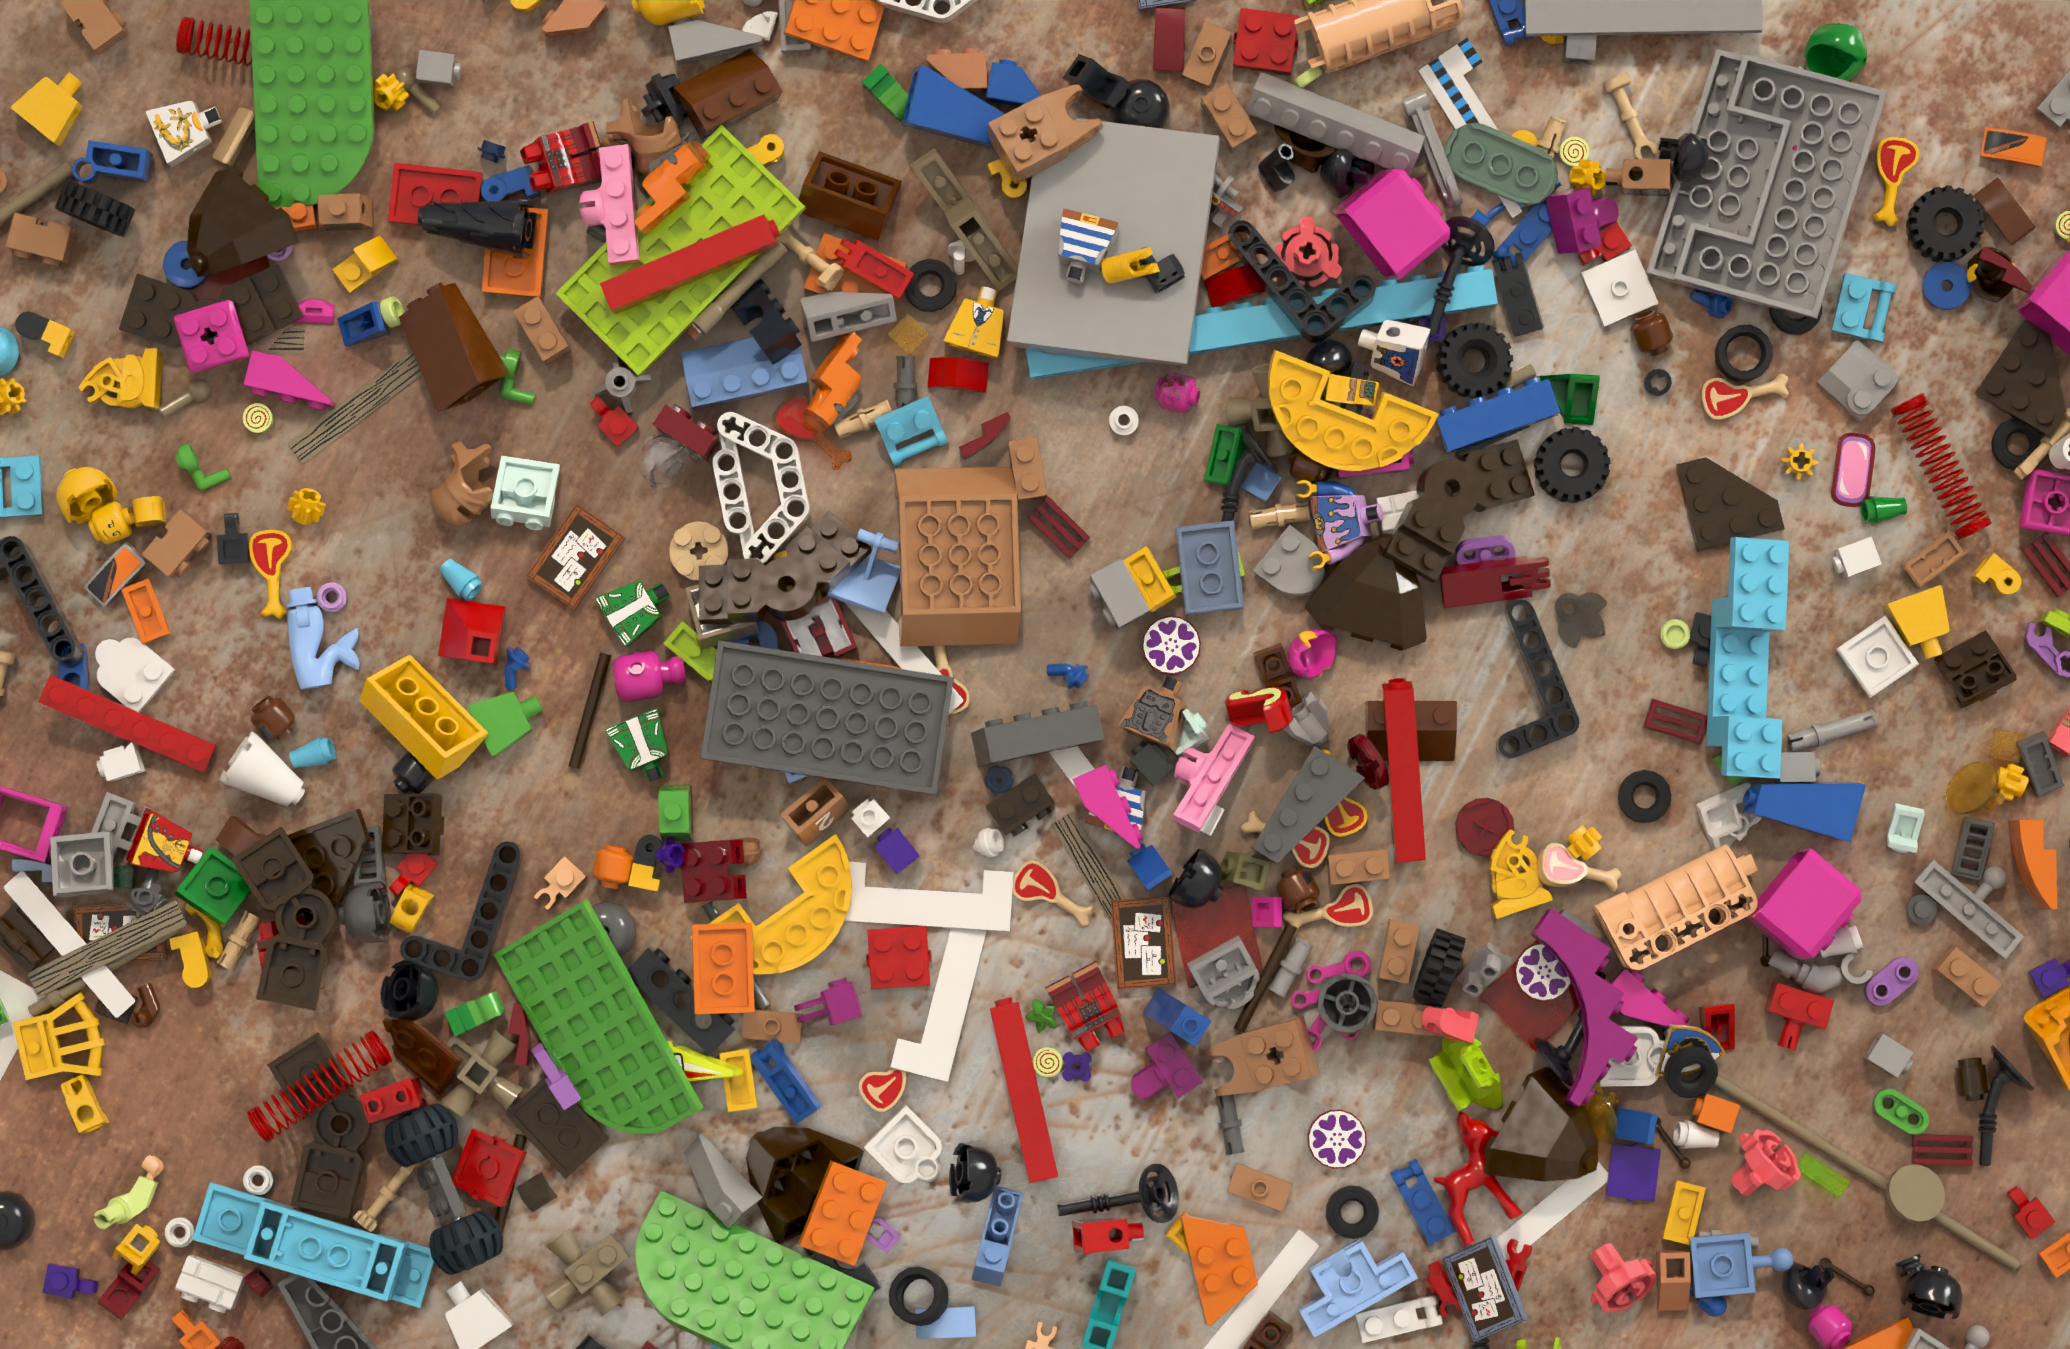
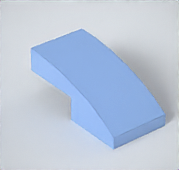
M975 1306L946 1307L942 1316L932 1324L916 1326L917 1339L976 1337ZM915 1308V1314L922 1313L928 1308Z

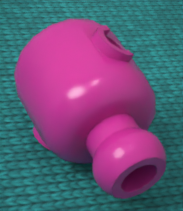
M636 650L632 654L618 656L612 664L616 693L618 698L624 702L656 698L664 691L663 683L671 682L678 685L686 681L683 658L675 656L668 661L660 662L658 654L652 650L639 653Z

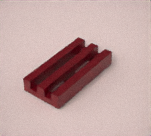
M1049 496L1028 516V519L1069 559L1090 539ZM1048 505L1081 537L1079 541L1045 510ZM1040 513L1073 545L1070 550L1037 518Z
M2046 532L2021 551L2058 598L2070 589V581L2041 543L2044 542L2069 576L2070 562ZM2034 548L2063 584L2061 588H2059L2033 554L2032 550Z
M1651 699L1643 724L1644 728L1698 745L1701 744L1707 724V715ZM1659 707L1701 720L1698 726L1657 713L1655 709ZM1655 718L1696 731L1697 735L1695 737L1651 722Z
M1912 1134V1164L1973 1166V1136ZM1919 1140L1965 1142V1147L1919 1146ZM1919 1152L1965 1153V1159L1918 1158Z

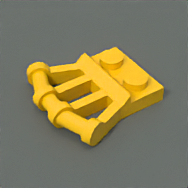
M82 992L49 1014L12 1022L26 1080L63 1071L101 1076L102 1068L99 1067L102 1046L105 1043L104 1039L100 1038L97 1027L100 1025L99 1018L93 1015L84 1002L86 998ZM73 1007L83 1020L82 1022L55 1028L54 1020ZM86 1029L88 1042L60 1048L57 1035ZM90 1049L88 1066L63 1062L62 1055Z

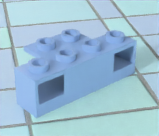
M1359 1239L1309 1268L1323 1295L1300 1307L1298 1310L1315 1338L1418 1279L1402 1250L1375 1264L1363 1241Z

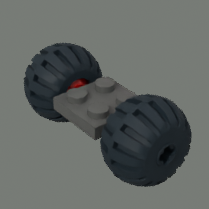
M435 1103L414 1110L388 1123L385 1128L384 1139L389 1155L402 1167H410L428 1159L426 1161L427 1164L417 1168L419 1174H417L419 1185L424 1191L427 1190L431 1200L429 1201V1208L432 1215L438 1218L440 1223L448 1219L454 1221L431 1233L430 1253L438 1268L446 1274L453 1275L469 1270L498 1256L502 1252L504 1240L500 1225L486 1211H477L461 1218V1214L465 1213L462 1202L443 1157L438 1159L436 1156L452 1149L457 1144L458 1127L452 1113L442 1104Z

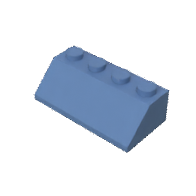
M753 337L681 353L690 402L694 411L809 386L801 346L774 365Z

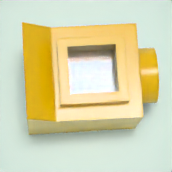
M136 1224L124 1240L115 1248L112 1258L117 1261L122 1256L133 1265L131 1273L136 1276L158 1249L160 1241L157 1239L158 1234L147 1225H144L142 1228Z

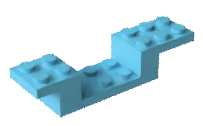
M1742 537L1730 538L1728 597L1712 599L1706 746L1722 747L1721 776L1780 779L1783 719L1766 718L1769 632L1786 630L1789 541Z
M213 1182L209 1183L192 1240L245 1255L244 1259L383 1301L395 1300L418 1308L422 1307L435 1264L431 1257L430 1247L383 1233L373 1234L297 1211V1207Z

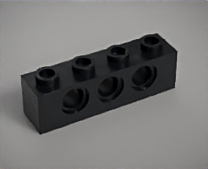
M651 947L648 948L627 969L632 980L642 992L709 1056L712 1055L736 1030L732 1026L735 1020L728 1013L710 1014L712 1019L708 1028H700L695 1021L697 1014H694V988L689 985L692 979L682 969L679 968L675 971L667 964L671 959L660 948H657L655 951ZM658 970H663L668 974L669 981L664 987H657L653 982V975ZM678 991H685L690 996V1003L685 1008L678 1007L674 1002V996Z

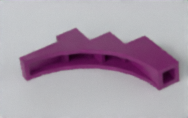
M1551 908L1545 911L1530 935L1544 945L1562 965L1575 989L1580 1005L1583 1024L1582 1056L1575 1080L1564 1100L1573 1107H1579L1581 1103L1586 1105L1593 1096L1595 1090L1592 1089V1086L1596 1080H1602L1611 1067L1608 1064L1609 1060L1616 1064H1621L1624 1060L1628 1062L1637 1050L1634 1044L1638 1038L1609 1019L1610 1015L1615 1017L1623 1006L1624 1002L1621 1001L1624 993L1595 974L1597 970L1601 972L1609 962L1610 957L1607 954L1611 948Z

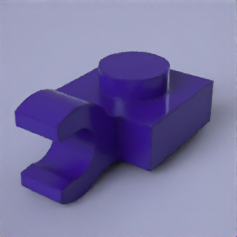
M2052 958L2028 971L2042 998L2070 984L2066 978L2070 974V959L2059 965L2057 959Z
M49 1263L43 1293L72 1299L75 1296V1291L88 1294L96 1293L98 1281L79 1278L80 1268Z

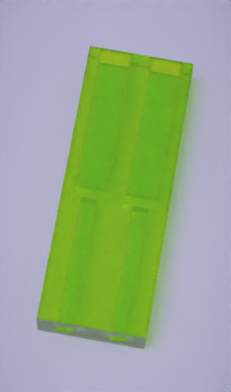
M1807 1153L1803 1154L1797 1164L1803 1175L1838 1197L1841 1196L1850 1182Z

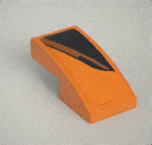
M1985 127L1980 156L1984 159L2009 161L2017 165L2043 168L2048 139L2022 132Z

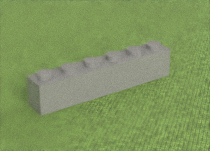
M1263 72L1259 75L1245 110L1247 114L1339 150L1347 149L1353 155L1385 168L1404 170L1409 177L1426 137Z

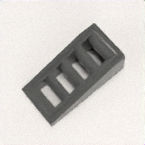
M1968 816L1962 818L1951 875L1981 881L1995 822ZM1970 827L1983 829V835L1970 833ZM1967 838L1981 841V846L1966 844ZM1964 850L1979 853L1978 859L1963 856ZM1961 862L1977 865L1976 870L1961 868Z
M367 827L369 836L374 838L375 843H367L364 851L375 850V854L361 856L353 874L354 887L357 888L358 886L370 883H381L384 886L381 889H386L384 853H382L381 827ZM376 862V867L362 868L361 865ZM377 875V878L363 879V876Z

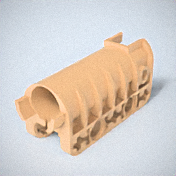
M1348 0L1335 6L1330 4L1327 6V9L1316 13L1308 12L1306 16L1294 20L1297 34L1310 30L1314 41L1318 42L1316 46L1320 56L1307 60L1310 68L1322 65L1325 74H1329L1451 30L1461 24L1464 13L1461 0H1449L1432 6L1431 0Z
M1724 844L1627 894L1621 892L1593 906V910L1622 967L1629 970H1641L1751 915L1756 910L1758 901L1746 876L1758 871L1751 854L1736 858L1728 845ZM1739 898L1745 899V903L1742 904V908H1733L1729 910V908L1727 907V905L1729 904L1730 906L1738 903ZM1713 908L1719 912V920L1716 924L1711 923L1708 917L1710 910ZM1699 923L1702 926L1691 929L1689 931L1690 935H1679L1676 937L1673 933L1675 931L1677 933L1681 932L1689 924ZM1624 925L1628 927L1627 934L1623 932ZM1659 935L1664 936L1667 942L1666 948L1663 951H1659L1655 945V940ZM1646 949L1649 953L1638 956L1636 958L1637 962H1630L1629 957L1633 955L1632 951L1639 952Z

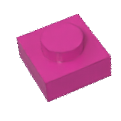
M1252 897V927H1282V897Z

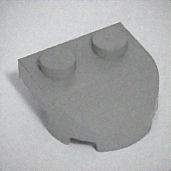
M1290 524L1253 569L1256 575L1278 590L1280 594L1292 599L1304 595L1311 596L1324 583L1327 576L1326 563L1320 570L1313 571L1311 568L1320 565V560L1317 557L1307 559L1312 552L1319 551V548Z
M1239 935L1187 963L1204 997L1213 1006L1217 1005L1227 1009H1235L1245 1005L1253 998L1257 981H1259V973Z

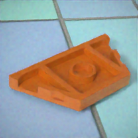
M1182 1214L1180 1219L1205 1324L1210 1326L1258 1285L1245 1228L1241 1225L1224 1224L1216 1220H1205Z

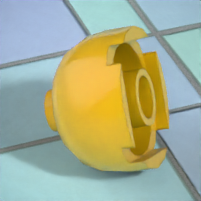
M93 467L74 468L67 471L56 490V502L67 522L71 523V520H75L77 524H85L88 520L92 519L91 514L93 510L104 506L109 500L114 502L118 491L104 472Z

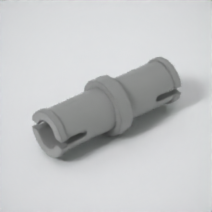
M1297 937L1286 959L1280 961L1281 967L1268 989L1285 997L1296 975L1301 974L1302 969L1300 968L1313 945Z

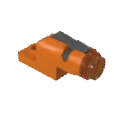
M697 139L691 143L688 141L684 145L677 146L649 164L650 174L646 176L642 186L656 203L652 206L650 204L644 206L637 213L636 216L638 218L633 221L645 235L690 198V195L681 185L684 183L688 185L698 171L707 165L706 161L711 157Z
M854 332L843 334L810 378L819 388L816 390L809 406L803 412L804 417L801 423L816 435H820L823 431H827L830 426L836 424L858 402L855 392L860 385L862 377L845 363L846 361L850 362L859 351L857 346L862 341Z

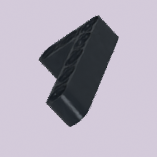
M1238 220L1230 226L1228 244L1231 250L1308 342L1320 343L1373 302L1376 291L1375 282L1370 276L1360 274L1353 277L1320 304H1317L1251 223L1245 220ZM1237 232H1246L1250 238L1245 242H1239L1233 236ZM1257 254H1263L1267 257L1268 261L1259 265L1253 262L1252 258ZM1280 276L1287 283L1282 287H1276L1272 285L1270 280ZM1358 286H1366L1370 293L1366 296H1358L1354 289ZM1293 299H1300L1304 302L1305 306L1302 309L1296 310L1290 307L1289 302ZM1340 303L1347 310L1343 314H1335L1331 310L1332 305ZM1317 321L1324 328L1319 332H1312L1307 325Z
M15 536L4 537L0 540V581L10 576L53 659L67 668L76 667L83 659V649L31 549ZM15 547H20L18 555L10 558L11 550ZM32 571L31 580L23 583V576L27 572ZM45 596V603L41 607L36 608L37 599ZM58 621V628L54 632L49 633L48 628L50 624ZM67 646H71V653L67 657L62 658V650Z
M1523 599L1515 600L1506 608L1505 616L1546 716L1499 736L1496 741V750L1500 756L1507 759L1521 756L1572 735L1577 731L1580 724L1578 714L1535 610L1530 602ZM1520 605L1527 610L1525 621L1514 619L1512 616L1514 606ZM1526 633H1534L1538 637L1539 643L1536 648L1530 649L1525 646L1523 638ZM1538 660L1548 662L1550 671L1547 676H1540L1536 673L1535 664ZM1550 687H1555L1561 692V700L1556 704L1550 703L1546 698V692ZM1563 714L1568 715L1572 719L1573 724L1569 731H1563L1558 727V718ZM1540 726L1544 729L1545 738L1542 742H1535L1531 739L1530 730L1532 727ZM1506 737H1513L1517 741L1518 748L1516 752L1510 754L1503 749L1502 744Z
M505 841L500 843L494 850L462 950L422 936H409L400 945L401 956L405 960L417 962L426 968L466 981L480 979L486 972L524 854L520 845L515 842ZM511 846L516 851V858L512 863L504 862L501 857L505 847ZM499 874L503 875L507 880L506 888L500 892L496 891L492 886L493 878ZM491 902L495 904L498 911L495 918L488 920L484 917L482 911L484 905ZM478 931H483L488 936V943L483 948L477 947L473 941V937ZM414 940L422 945V953L416 958L408 953V945ZM440 950H446L451 957L449 964L445 967L438 965L436 962V955ZM469 959L475 960L479 966L478 972L474 976H469L464 971V964Z

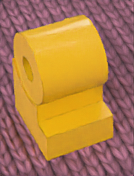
M1001 159L987 164L991 177L1000 175L1002 180L1001 189L1005 197L1017 200L1024 196L1027 189L1026 179L1015 184Z
M152 496L133 499L134 518L137 528L167 524L164 498Z
M1995 553L1988 554L1970 576L1978 584L1989 581L1993 591L1999 595L2013 594L2021 586V577L2017 571Z
M411 883L405 888L389 923L411 935L435 895Z

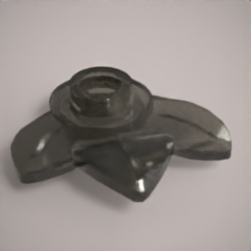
M1587 592L1580 596L1574 593H1565L1558 597L1554 610L1560 619L1558 633L1561 639L1568 646L1576 648L1582 635L1591 638L1604 636L1605 626L1598 612L1607 605V601L1599 594ZM1570 602L1574 605L1572 613L1564 611L1565 603Z

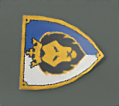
M1670 1024L1669 1028L1664 1031L1666 1039L1655 1076H1664V1067L1667 1060L1674 1052L1684 1047H1702L1711 1053L1715 1061L1726 1053L1718 1040L1707 1031L1694 1026ZM1695 1063L1689 1064L1683 1068L1681 1076L1701 1070V1066Z

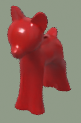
M1460 1111L1456 1122L1460 1130L1461 1141L1469 1153V1160L1445 1177H1435L1434 1181L1444 1186L1450 1201L1448 1214L1461 1245L1467 1246L1475 1240L1463 1213L1469 1191L1484 1185L1510 1220L1520 1216L1523 1212L1502 1189L1496 1177L1484 1173L1486 1144L1491 1136L1497 1137L1500 1131L1493 1130L1485 1121L1470 1119L1466 1113Z

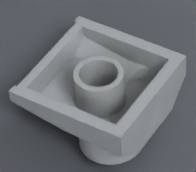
M1856 339L1816 383L1852 417L1861 422L1895 387L1901 378L1890 365L1881 361Z
M110 831L50 837L53 896L78 897L114 891L113 858L115 847L112 843V833Z

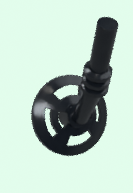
M1455 216L1445 221L1450 227L1449 240H1447L1448 246L1446 242L1441 246L1451 259L1442 282L1437 284L1440 288L1435 291L1437 295L1433 297L1435 303L1427 328L1431 329L1430 334L1437 336L1446 305L1451 302L1448 298L1453 295L1451 291L1455 289L1453 283L1460 265H1484L1494 254L1495 244L1490 232L1481 223L1469 217ZM1457 227L1468 228L1474 231L1475 234L1472 236L1468 233L1458 232ZM1480 242H1483L1485 246L1484 256L1479 255L1482 249ZM1463 258H1470L1472 261L1464 260Z
M1244 425L1241 426V434L1246 449L1242 451L1243 455L1238 460L1227 491L1223 493L1225 499H1222L1221 502L1224 504L1221 506V510H1223L1222 522L1234 520V514L1238 512L1236 507L1239 505L1237 499H1240L1238 492L1250 464L1253 466L1258 463L1274 474L1279 472Z
M1599 971L1595 972V974H1597L1602 979H1606L1605 973ZM1579 1009L1577 1015L1579 1020L1565 1046L1560 1045L1556 1048L1540 1037L1534 1039V1043L1544 1060L1568 1086H1572L1574 1082L1568 1062L1572 1059L1571 1055L1574 1054L1583 1038L1581 1009Z
M1994 1045L1990 1048L1998 1069L1994 1072L1996 1075L1992 1079L1983 1112L1979 1114V1125H1981L1978 1127V1131L1981 1132L1979 1164L1983 1166L1991 1165L1993 1133L1996 1132V1127L1994 1126L1997 1125L1995 1111L2003 1084L2008 1085L2010 1082H2013L2024 1089L2034 1090L2033 1086Z
M1151 1164L1141 1174L1139 1191L1111 1196L1105 1193L1103 1197L1099 1194L1097 1198L1091 1196L1088 1200L1057 1205L1059 1217L1089 1211L1095 1214L1097 1210L1103 1212L1104 1209L1110 1211L1112 1207L1141 1203L1146 1215L1152 1221L1166 1223L1177 1212L1179 1203L1178 1187L1174 1176L1167 1167L1162 1164ZM1149 1173H1157V1176H1151L1147 1178V1175ZM1149 1182H1154L1152 1186H1149ZM1163 1183H1165L1167 1187L1168 1202L1165 1201L1166 1192L1164 1187L1162 1186ZM1153 1203H1156L1158 1206H1157V1207H1153L1152 1204H1153ZM1161 1210L1164 1211V1213L1160 1216L1154 1215L1153 1213L1159 1212Z

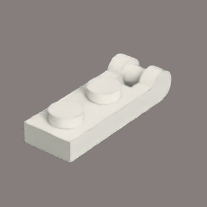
M1436 1294L1355 1314L1362 1343L1443 1324L1442 1316L1437 1313L1436 1304H1438ZM1424 1307L1426 1318L1418 1319L1416 1309Z

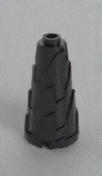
M519 199V201L501 200L497 202L427 203L424 208L419 209L418 225H421L428 234L456 239L463 243L484 247L493 252L511 255L513 258L527 259L530 254L524 252V249H533L537 225V213L529 212V208H534L536 205L533 200Z

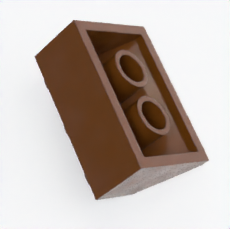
M751 49L673 87L675 94L701 140L712 135L720 125L726 128L778 101L783 92L769 66Z
M819 151L800 192L799 201L806 207L802 214L833 224L838 228L858 233L863 237L879 241L902 181Z
M1366 701L1365 736L1376 747L1383 761H1387L1383 701ZM1415 701L1419 761H1455L1457 701Z

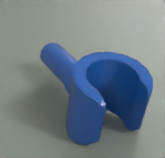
M1502 202L1488 211L1486 215L1478 209L1471 218L1485 227L1494 216L1506 209Z

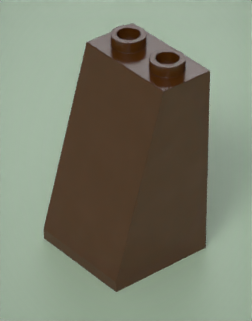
M442 282L429 288L426 291L428 296L424 299L420 297L410 302L406 306L408 310L399 316L437 412L469 403L509 374L508 369L456 283L443 286Z

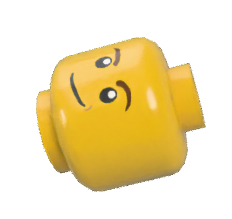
M115 501L93 510L91 514L92 519L88 520L90 530L96 541H102L107 545L129 537L132 533L131 524L135 523L130 508H123L120 503Z

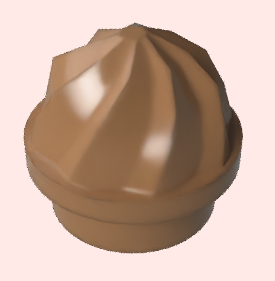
M751 837L738 838L743 839L744 863L740 864L751 866L758 862L763 849L760 847V840Z

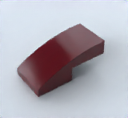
M1156 7L1153 70L1183 71L1185 8Z
M1983 247L1978 260L2005 271L2001 283L2025 293L2030 292L2032 285L2019 269L2001 255Z
M1008 412L982 423L981 427L984 431V436L959 446L964 460L986 448L1003 432L1011 420Z
M514 1003L508 1033L520 1035L514 1064L529 1066L531 1052L529 1022L522 1005Z
M149 1260L136 1276L131 1273L133 1265L127 1262L118 1273L117 1278L100 1297L98 1304L119 1320H122L160 1271V1268Z

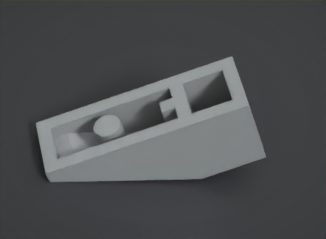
M691 18L676 21L674 25L668 26L678 65L764 46L761 35L704 21H691Z
M825 292L800 299L804 323L811 342L897 321L892 294Z
M702 1133L685 1150L684 1153L708 1208L728 1229L749 1214L762 1199V1196Z

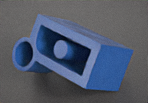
M89 140L86 158H80L74 162L72 173L74 177L84 184L96 182L99 175L149 183L153 154L147 149ZM91 164L93 168L92 174L87 178H81V167Z

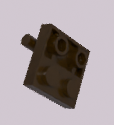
M1986 630L1934 658L1936 666L1956 694L1957 698L1955 700L1961 709L1978 700L1981 702L1996 694L1997 690L2017 680L2015 672Z
M384 794L382 853L439 856L440 837L444 835V817L441 816V794Z
M16 902L0 917V945L28 973L33 971L55 949Z

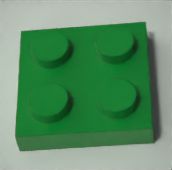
M210 846L178 887L175 895L224 928L252 891L234 863Z

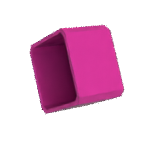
M1397 169L1381 170L1333 210L1337 219L1380 273L1388 280H1400L1449 240L1450 227L1442 219L1441 215L1443 213L1433 201L1429 202L1423 195V187L1414 177L1411 179L1404 170Z
M2070 250L2052 262L2032 286L2030 292L2026 293L2014 307L2028 322L2049 333L2052 342L2069 356Z
M1811 848L1799 849L1759 896L1756 910L1751 915L1745 917V919L1789 956L1797 959L1814 958L1820 950L1825 951L1835 939L1833 934L1839 927L1844 928L1854 916L1852 911L1862 900L1861 890Z

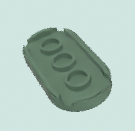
M1480 123L1463 125L1453 131L1446 142L1444 152L1452 173L1456 177L1521 205H1535L1546 200V197L1551 195L1556 187L1558 180L1557 166L1553 158L1546 151Z

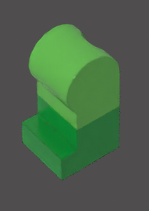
M879 64L861 81L862 86L891 115L901 122L908 93L901 88V85L890 75L889 71L882 64Z
M494 991L444 1013L456 1037L506 1012L497 991Z

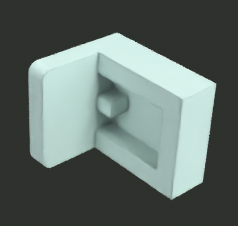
M1189 709L1182 711L1186 719L1178 748L1175 752L1178 757L1185 756L1182 753L1187 748L1195 749L1209 739L1204 730L1208 727L1205 720L1199 713L1194 715Z
M1895 803L1886 833L1888 847L1899 853L1917 852V839L1925 816L1924 809Z

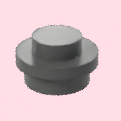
M1920 894L1909 900L1907 914L1913 922L1926 924L1931 922L1936 916L1937 905L1930 896Z

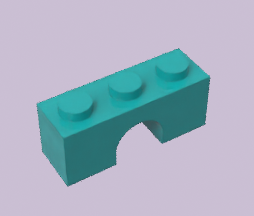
M1107 1259L1081 1341V1347L1087 1349H1112L1122 1311L1136 1273V1267Z

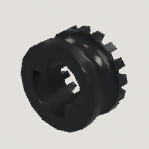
M1662 369L1652 370L1644 380L1646 391L1653 396L1664 395L1671 388L1672 384L1670 374ZM1657 374L1658 378L1664 377L1666 385L1663 390L1659 391L1657 387L1652 388L1650 386V378L1653 375Z
M1920 1254L1895 1264L1896 1267L1902 1270L1901 1278L1926 1268L1925 1264L1920 1263Z

